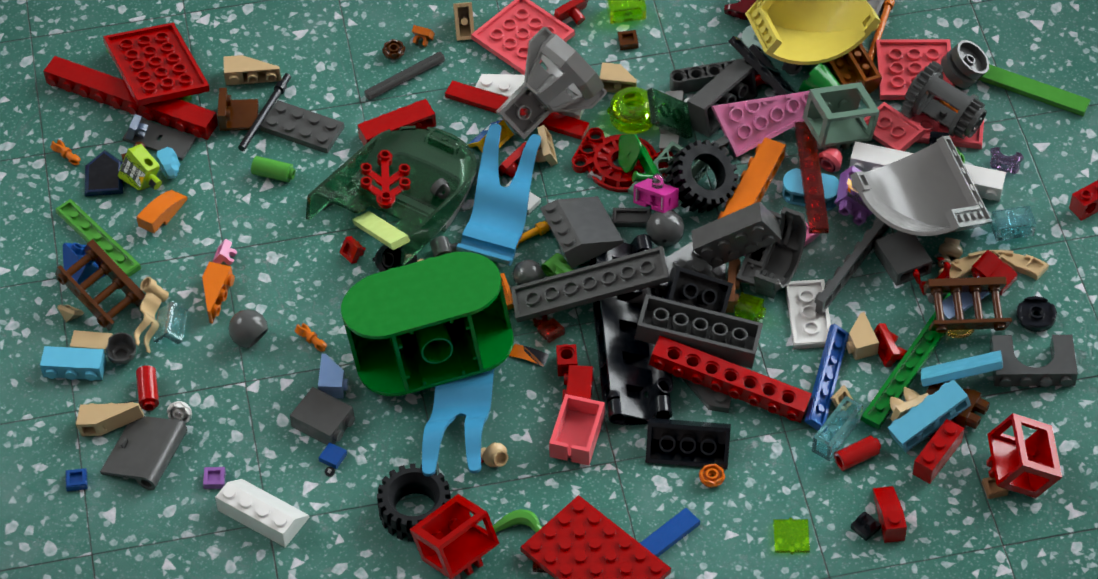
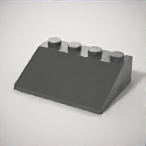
M598 196L557 199L540 207L545 221L571 269L624 244L623 239Z

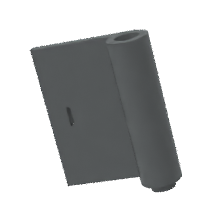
M148 416L127 424L101 469V474L133 478L143 488L154 490L187 433L186 424L179 419L173 420Z

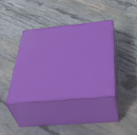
M204 467V489H222L225 486V467Z

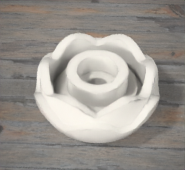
M176 401L167 408L169 419H179L186 424L192 418V410L185 402Z

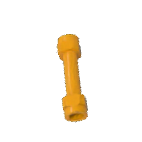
M540 221L535 224L534 228L524 232L518 244L538 234L540 236L546 234L549 231L547 222Z

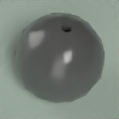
M673 210L665 213L656 211L648 218L646 232L657 246L670 247L678 243L682 238L684 223L681 216Z
M241 310L230 320L229 335L233 342L240 347L250 348L268 331L267 321L256 310Z

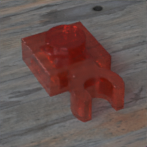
M547 315L541 316L542 320L533 318V324L538 329V333L549 343L565 334V328L554 318L548 320Z

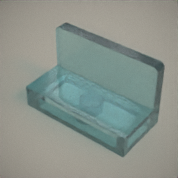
M174 301L159 309L157 314L159 328L154 334L153 341L157 343L166 337L176 344L183 342L188 309Z

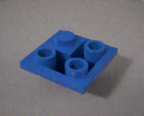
M78 243L63 244V265L65 270L86 255L84 251L86 245ZM90 261L71 277L80 285L96 272L99 266L94 261Z

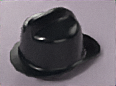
M383 245L379 248L375 257L372 258V261L375 262L378 270L383 272L391 268L417 262V255L414 249L408 245H403L395 250Z

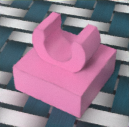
M225 239L219 245L212 262L221 264L224 261L228 265L234 262V259L230 258L229 255L234 257L237 251L230 248L231 241Z

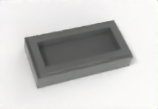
M613 208L612 222L615 227L646 228L648 218L651 216V208Z

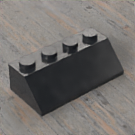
M649 418L645 463L695 467L717 464L723 469H728L731 424Z

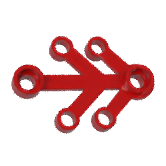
M381 150L377 155V164L381 166V176L372 170L371 164L363 163L360 167V173L366 177L361 178L360 186L376 196V201L381 208L387 209L393 206L397 195L404 190L410 189L411 181L405 178L410 174V166L408 164H401L399 171L389 177V166L392 164L393 156L390 151ZM372 180L382 187V191L372 185ZM399 180V185L390 190L389 187Z

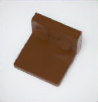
M219 88L217 117L220 131L249 130L258 117V99L232 100L231 95H228L227 88Z

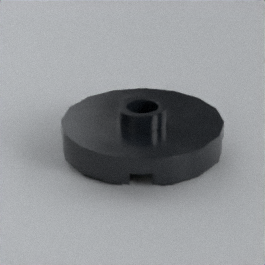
M1027 297L1023 302L1019 303L1016 317L1021 326L1029 331H1046L1056 321L1057 311L1055 306L1047 302L1048 300L1044 297Z

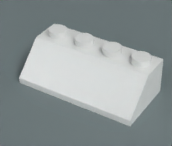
M243 479L227 482L215 496L218 511L285 548L310 518L308 514Z

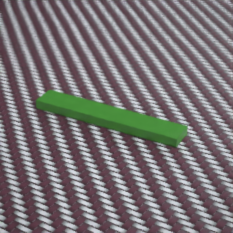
M989 65V70L978 79L1080 116H1084L1091 99L993 65Z
M69 199L55 209L56 213L87 243L93 239L128 277L141 269V265L73 200Z

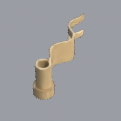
M146 277L140 284V289L146 293L140 305V311L144 314V318L136 328L134 338L136 345L139 346L141 333L151 323V327L144 336L146 352L150 354V339L159 328V322L155 319V314L161 302H165L168 299L169 293L157 285L154 279Z

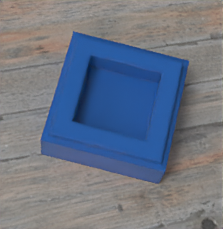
M329 442L320 454L319 461L337 469L346 457L347 450Z
M86 468L66 470L67 491L88 489Z

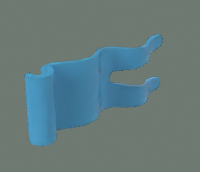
M492 124L486 134L472 214L462 233L461 243L457 244L456 250L458 252L480 254L491 261L511 266L517 244L522 237L525 227L532 175L541 137L537 134L530 136L523 149L517 171L510 186L503 187L500 185L498 170L499 141L502 128L499 124Z
M495 368L484 373L435 386L433 410L425 426L422 442V472L424 476L429 477L435 474L444 432L458 416L466 417L465 447L469 472L478 473L481 470L482 431L491 409Z

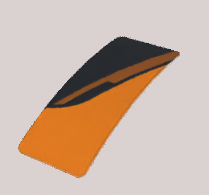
M514 344L509 356L524 359L543 367L549 354L531 347Z

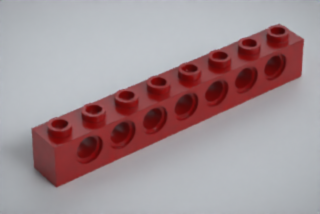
M659 336L649 362L650 366L658 370L669 372L676 377H682L695 384L703 385L713 391L721 392L734 399L742 400L752 406L763 408L770 413L784 416L791 421L799 423L803 419L812 395L810 392L663 336Z

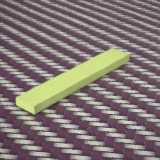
M370 211L352 219L355 226L392 250L410 242L407 234Z

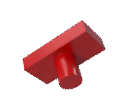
M571 0L555 9L554 17L560 21L571 17L579 25L585 20L580 11L586 8L588 0Z

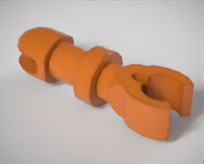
M58 140L57 144L52 141L50 148L53 151L61 153V156L64 159L67 158L73 165L77 166L80 164L81 158L73 154L72 150L66 147L61 140Z
M302 323L301 327L297 324L294 331L299 336L306 338L309 344H314L318 351L324 352L326 350L327 344L322 339L317 338L315 332H311L310 328Z

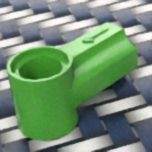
M555 253L541 265L543 272L548 277L574 270L573 268L571 269L566 259L559 253Z

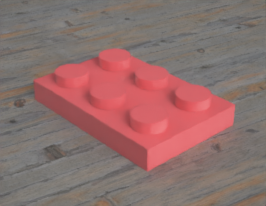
M883 102L877 107L880 113L872 138L886 148L906 151L926 134L925 128L887 103ZM867 116L864 118L867 125L869 124L871 116Z

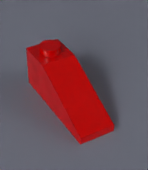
M894 487L873 488L872 491L884 543L905 541L907 525Z

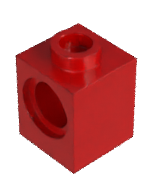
M576 344L556 345L558 377L568 373L569 365H578Z

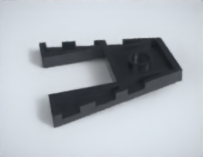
M735 36L728 41L761 75V79L773 88L772 91L776 96L796 93L791 85L782 78L779 70L775 69L771 64V60L760 52L762 49L759 46L752 44L748 48L740 38Z

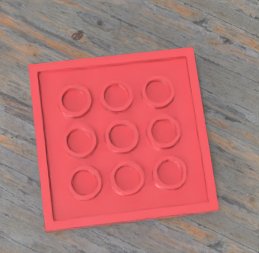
M514 0L473 32L471 39L525 75L528 43L543 27H547L553 34H557L565 42L575 35V30L530 0Z
M950 39L876 40L877 69L882 76L879 85L880 100H906V92L915 77L921 71H924L925 67L932 63V61L941 65V59L951 50ZM942 72L943 80L955 87V84ZM934 96V98H933V99H935V100H941V99L937 98L936 96Z

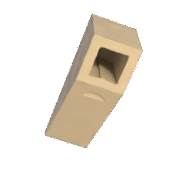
M243 55L224 56L226 85L281 81L279 66Z
M134 402L80 405L76 426L81 436H102L143 418L144 413L139 403Z

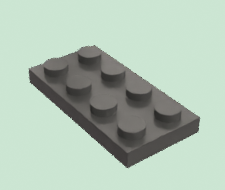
M277 100L260 126L263 132L327 154L345 128L344 122Z

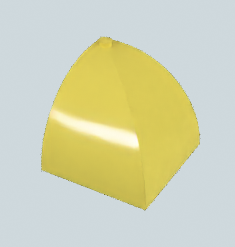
M756 0L745 13L764 52L779 61L796 65L825 63L849 53L860 45L872 31H875L881 22L867 0Z

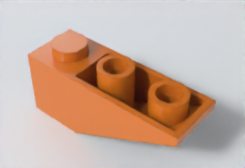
M209 261L202 278L209 322L213 323L215 317H218L220 314L221 304L223 301H226L228 289L230 286H233L235 276L232 273L231 266Z

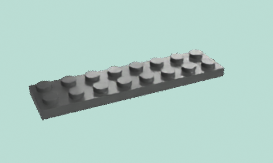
M663 246L511 287L515 318L517 323L670 282L664 248Z

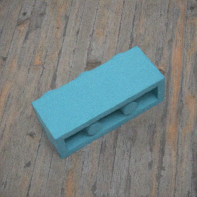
M44 346L40 368L43 377L50 379L103 380L106 357L104 349Z

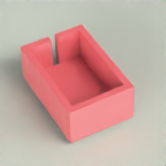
M565 394L549 442L550 457L568 461V458H571V462L590 465L605 418V402Z

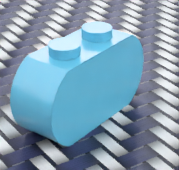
M795 168L784 175L782 195L789 204L828 211L837 206L834 203L837 198L839 180L833 175Z

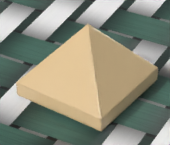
M58 305L57 307L66 323L84 314L82 310L70 305Z
M845 385L831 397L840 414L854 402Z

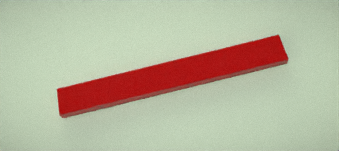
M453 80L445 92V98L496 113L495 111L508 99V97ZM526 108L520 110V115H526L524 112ZM557 112L550 113L538 125V127L545 125L548 130L583 140L590 127L589 122Z

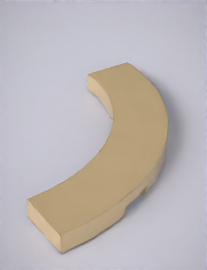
M987 250L970 253L966 257L951 261L949 278H965L971 275L972 265ZM989 250L1015 272L1025 274L1035 280H1038L1049 267V264L1027 254L1024 256L1013 253L1014 251ZM944 267L938 272V276L942 273Z

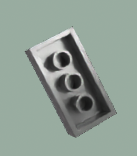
M736 59L687 101L693 130L710 137L720 128L711 106L753 100L758 96L755 73L752 66Z
M760 201L691 231L693 250L713 268L782 240L780 221Z

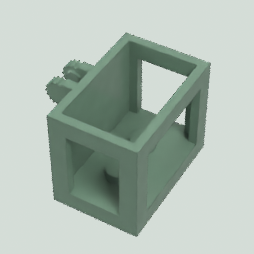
M858 82L810 89L802 118L820 148L831 146V148L839 150L840 145H842L843 150H847L850 148L851 143H855V141L872 140L880 111L863 84ZM861 99L867 108L858 109ZM871 116L867 125L863 117Z

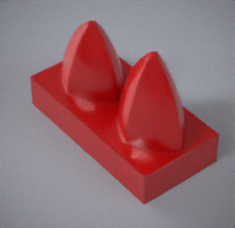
M526 141L500 164L498 168L500 176L506 173L514 178L518 168L517 162H520L523 149L527 143Z
M879 323L874 330L879 341L878 354L885 367H892L896 360L903 358L907 350L896 346L895 342L898 340V336L888 330L886 323Z

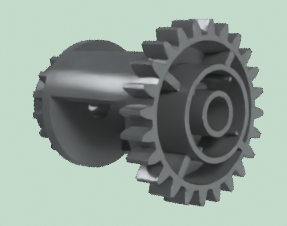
M932 61V63L925 67L924 71H921L909 86L905 95L906 100L901 107L902 114L912 118L916 114L924 113L948 128L950 136H958L962 139L965 137L971 138L986 116L985 104L979 101V96L975 94L968 96L944 81L942 74L943 66ZM934 96L957 109L958 113L933 99Z

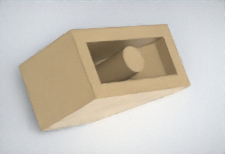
M472 2L453 3L457 41L470 40L471 34L474 32Z
M602 62L599 78L607 92L636 95L637 80L621 64Z
M865 312L860 313L849 332L848 342H846L849 354L852 353L855 360L878 354L879 341Z

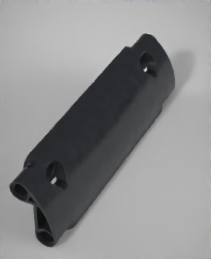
M647 234L638 235L631 244H621L591 259L589 266L653 249L652 239ZM648 287L593 302L602 398L604 401H607L608 418L613 424L645 425L648 424L649 418L670 419L672 417L670 392L673 390L672 374L649 365L655 344L635 340L637 324L645 295L662 298V290Z

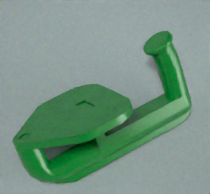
M636 134L621 135L619 137L618 162L625 173H630L639 160L646 174L634 171L632 181L641 182L649 178L661 182L662 176Z

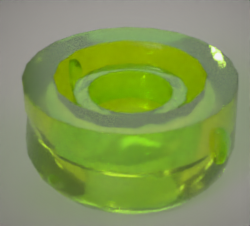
M627 87L616 92L611 99L610 107L607 108L612 125L617 130L627 134H639L649 130L654 125L655 115L658 113L653 95L639 87Z

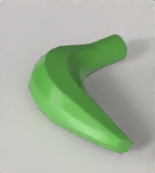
M524 509L506 514L493 525L495 533L518 524L531 527L535 533L542 527L536 514Z

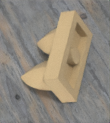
M545 125L537 127V135L541 137L539 146L541 149L537 151L535 162L547 161L550 166L558 164L552 135Z
M904 387V396L907 402L896 397L890 398V407L893 411L890 418L892 422L895 419H900L909 409L923 402L929 394L920 395L916 391Z

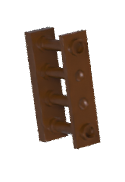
M92 239L85 247L86 255L67 270L60 265L57 267L55 275L57 280L62 285L65 284L97 318L99 325L103 328L106 327L110 331L114 325L112 318L131 303L139 307L146 294ZM94 261L99 266V269L79 285L71 276L88 262ZM103 275H108L112 279V284L92 299L85 290ZM121 289L126 294V297L106 313L99 304L114 291Z
M1006 277L928 279L923 286L924 294L931 293L933 295L936 320L929 326V331L944 333L948 330H1005L1012 322V318H1003L999 295V292L1007 284ZM989 291L992 296L995 318L983 319L980 293ZM962 292H970L972 294L975 319H964L961 301ZM950 293L953 295L956 320L944 319L941 294Z

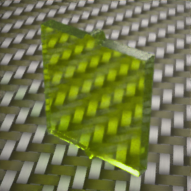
M773 519L775 553H790L792 555L794 553H810L808 519Z

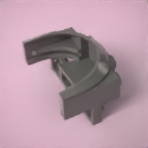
M784 206L781 214L769 210L780 221L782 240L746 254L736 277L737 281L754 286L756 293L774 299L777 291L786 287L793 278L806 240L804 214Z

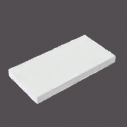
M824 279L790 281L785 287L793 349L820 348L825 346L831 325L829 308L821 315L815 312L816 303L814 302L816 295L824 290Z

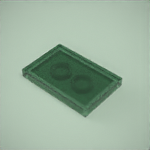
M654 88L648 89L647 95L651 123L683 138L689 139L693 137L688 104Z

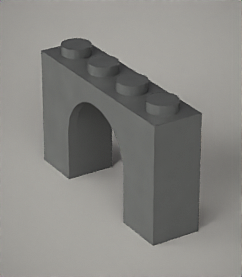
M992 335L990 352L1001 350L1003 368L992 371L994 386H1075L1078 372L1073 335H1052L1050 343L1052 361L1046 366L1038 368L1026 366L1018 361L1014 354L1012 335Z

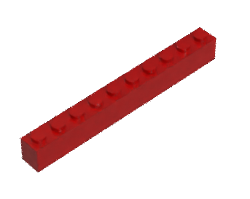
M57 56L53 57L43 71L46 83L51 86L76 93L84 98L96 100L99 103L110 105L115 109H121L133 115H140L147 120L161 123L164 126L175 128L198 138L208 140L218 126L217 113L215 111L177 98L137 106L123 79Z

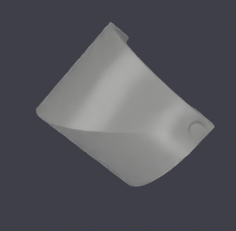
M942 136L934 144L883 167L867 172L859 171L850 175L853 188L858 191L869 210L888 226L907 234L934 236L974 229L993 222L950 136Z

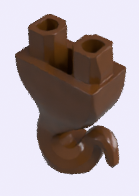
M950 381L930 385L926 393L932 395L936 391H938L943 384L949 383ZM963 389L969 397L971 406L952 420L964 429L966 425L977 429L981 416L974 414V412L977 411L985 415L990 403L981 398L980 392L973 389Z

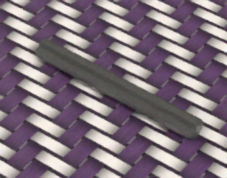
M437 52L364 91L365 97L368 100H372L444 62V55L442 52Z

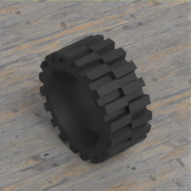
M696 140L694 143L691 142L669 160L667 164L669 167L666 169L665 174L670 176L665 179L666 184L670 183L671 186L679 188V200L682 201L681 207L686 208L690 206L689 211L695 212L697 209L698 213H703L706 210L709 212L734 194L733 190L738 185L735 181L739 179L738 174H734V171L737 170V165L731 164L733 157L725 155L727 150L724 147L718 149V143L714 142L710 145V140H704L702 143L701 140ZM693 160H701L712 169L717 182L715 190L704 189L696 183L691 172Z
M410 464L408 469H405L404 465L399 466V472L397 473L393 469L389 472L390 478L385 476L382 479L383 485L379 484L377 501L383 527L385 529L388 527V533L392 536L397 533V538L403 540L404 536L408 537V542H414L410 528L451 499L448 481H445L444 475L442 473L437 475L436 469L435 474L429 477L424 476L422 464L420 468H416V464ZM409 494H423L434 502V506L429 512L419 516L403 515L395 507L400 499Z

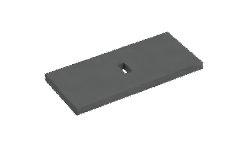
M142 118L140 123L148 125L144 138H140L135 134L131 141L125 138L127 132L123 137V141L132 144L138 141L143 142L147 149L156 152L170 147L175 151L179 160L185 158L197 140L195 136Z

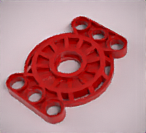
M596 127L588 130L572 158V169L575 172L584 173L588 171L590 173L592 170L593 174L602 177L600 181L592 176L593 181L600 187L613 192H628V189L634 183L632 181L634 171H638V173L645 171L639 160L630 173H625L621 167L614 165V161L618 159L619 137L627 134H618L605 138L603 130ZM596 134L599 135L600 138L592 139L591 136ZM639 138L654 161L662 151L657 153L651 144ZM585 148H591L593 151L586 153L583 150ZM578 161L585 162V165L577 166L575 163ZM668 162L659 163V169L668 168ZM663 173L661 175L662 179H666L668 174Z

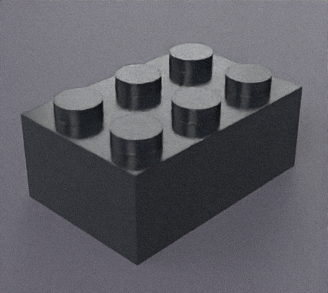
M679 266L671 269L670 282L667 283L663 299L725 314L733 283Z

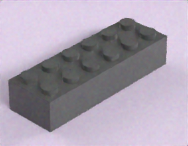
M646 294L637 324L635 340L656 345L659 336H663L736 365L752 369L763 323Z

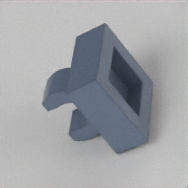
M134 114L125 137L126 139L132 141L135 134L140 138H144L148 125L140 123L142 116Z

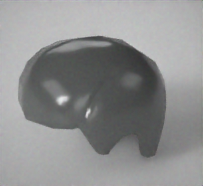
M533 260L519 262L512 273L514 281L519 285L545 277L540 264Z
M118 332L109 337L106 355L110 362L127 364L134 359L136 343L131 335Z

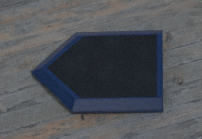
M104 150L85 165V196L123 194V180L118 177L123 162Z

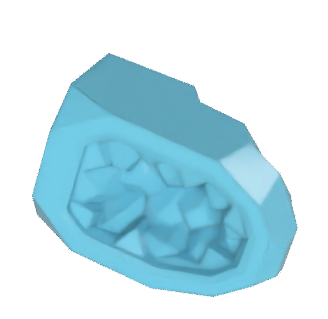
M170 147L157 151L155 157L163 175L167 179L176 178L181 164L175 151Z

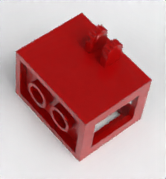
M1012 413L987 434L991 456L986 460L987 466L991 467L988 474L989 477L995 478L998 487L1037 498L1062 478L1052 425ZM1022 425L1037 431L1024 440ZM1010 426H1013L1014 437L1003 434V432Z
M460 494L451 498L410 528L422 561L449 579H453L463 570L467 575H471L473 573L471 564L474 563L477 568L482 567L481 557L500 544L488 512ZM483 520L486 530L477 525V523Z

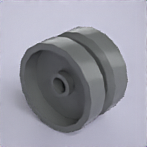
M968 40L960 41L941 59V65L946 77L953 84L964 89L971 87L989 70L990 65L984 51L977 44Z

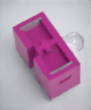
M656 173L652 179L647 178L634 185L633 203L644 207L651 205L652 210L661 213L678 207L679 188L664 184V178L661 174Z

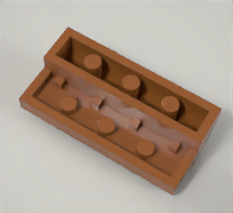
M862 43L849 53L826 62L841 85L861 82L868 94H870L881 83L882 76Z

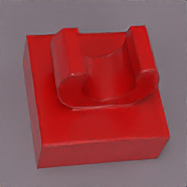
M347 236L339 253L351 264L357 263L359 256H363L366 248L360 245V242L356 241L352 236Z

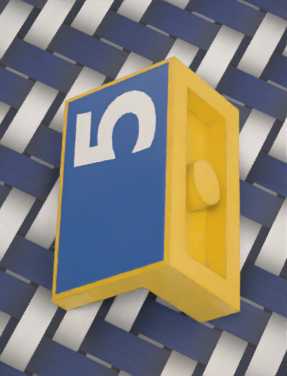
M504 120L490 123L468 146L469 148L478 146L480 151L483 152L486 134L492 124H499L502 128L499 148L514 134Z

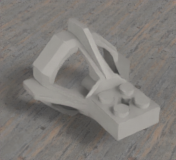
M543 27L528 43L524 83L495 112L520 138L525 139L550 113L592 109L607 94V91L603 88L604 84L598 74L581 55L557 34H553L547 27ZM540 60H541L542 63L547 67V70H545V69L541 66V64L539 63ZM568 88L576 97L571 98L565 89ZM526 108L524 111L526 115H520V110Z

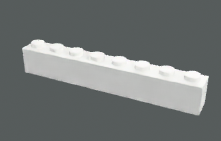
M855 141L849 168L855 166L859 170L867 172L898 161L913 153ZM964 164L980 197L1000 202L1006 172Z

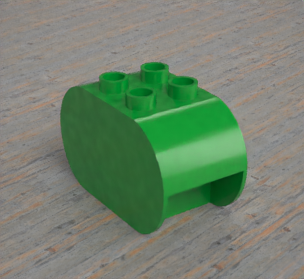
M451 252L369 275L349 289L341 304V314L359 379L366 388L384 396H402L490 371L507 359L514 344V335L499 269L487 257L472 252Z

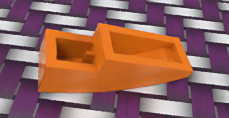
M173 190L161 194L137 215L138 226L155 233L162 224L167 225L187 201V196Z

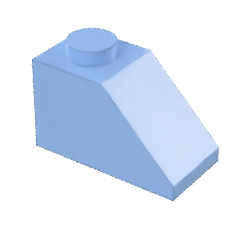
M322 353L318 389L334 398L344 399V391H348V379L345 378L344 370L327 354Z

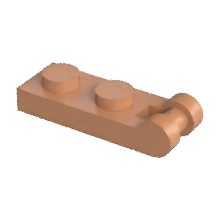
M739 258L729 262L727 282L733 283L726 313H734V305L738 306L739 294H735V290H739L740 281L736 280L741 266Z

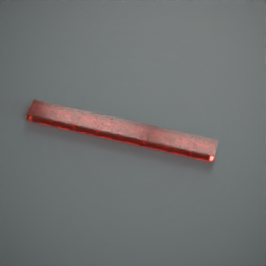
M795 122L794 128L809 233H829L817 141L805 122Z

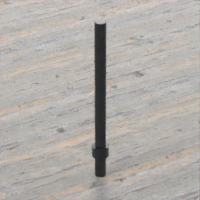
M285 73L281 81H278L275 85L274 92L238 146L240 151H245L279 96L287 89V84L291 79L290 74Z

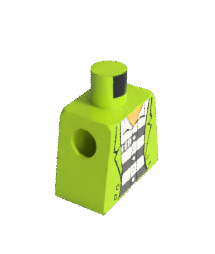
M139 144L129 148L118 177L140 191L148 187L157 190L162 184V181L156 177L160 165L145 147Z

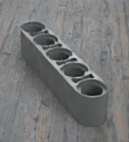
M745 58L738 59V60H740V61H742V62H744V63L750 65V64L746 61ZM735 60L673 70L670 73V91L682 90L683 93L699 91Z

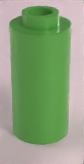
M255 156L251 165V173L254 175L288 183L294 179L296 173L293 164Z

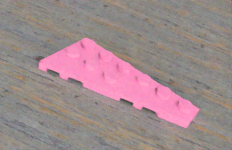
M809 91L714 105L711 108L724 135L730 141L729 146L734 156L738 157L757 147L758 144L763 142L764 138L772 139L804 122L802 117Z

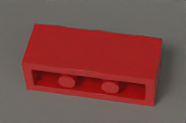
M946 419L914 460L912 474L931 484L962 443L964 428Z

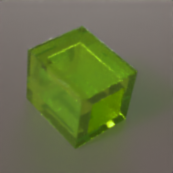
M741 293L735 306V316L756 322L764 319L766 314L764 299Z

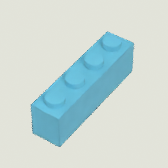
M953 379L949 383L943 384L934 394L925 397L919 405L909 409L900 419H895L888 427L890 435L906 453L937 431L946 419L952 420L971 406L969 397Z

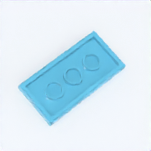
M1001 350L921 368L922 386H930L952 381L953 379L956 380L1000 370L1003 368Z

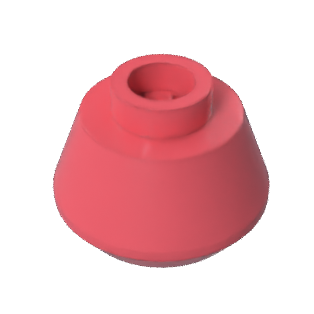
M828 148L819 153L818 162L824 170L837 172L841 169L843 156L840 150Z

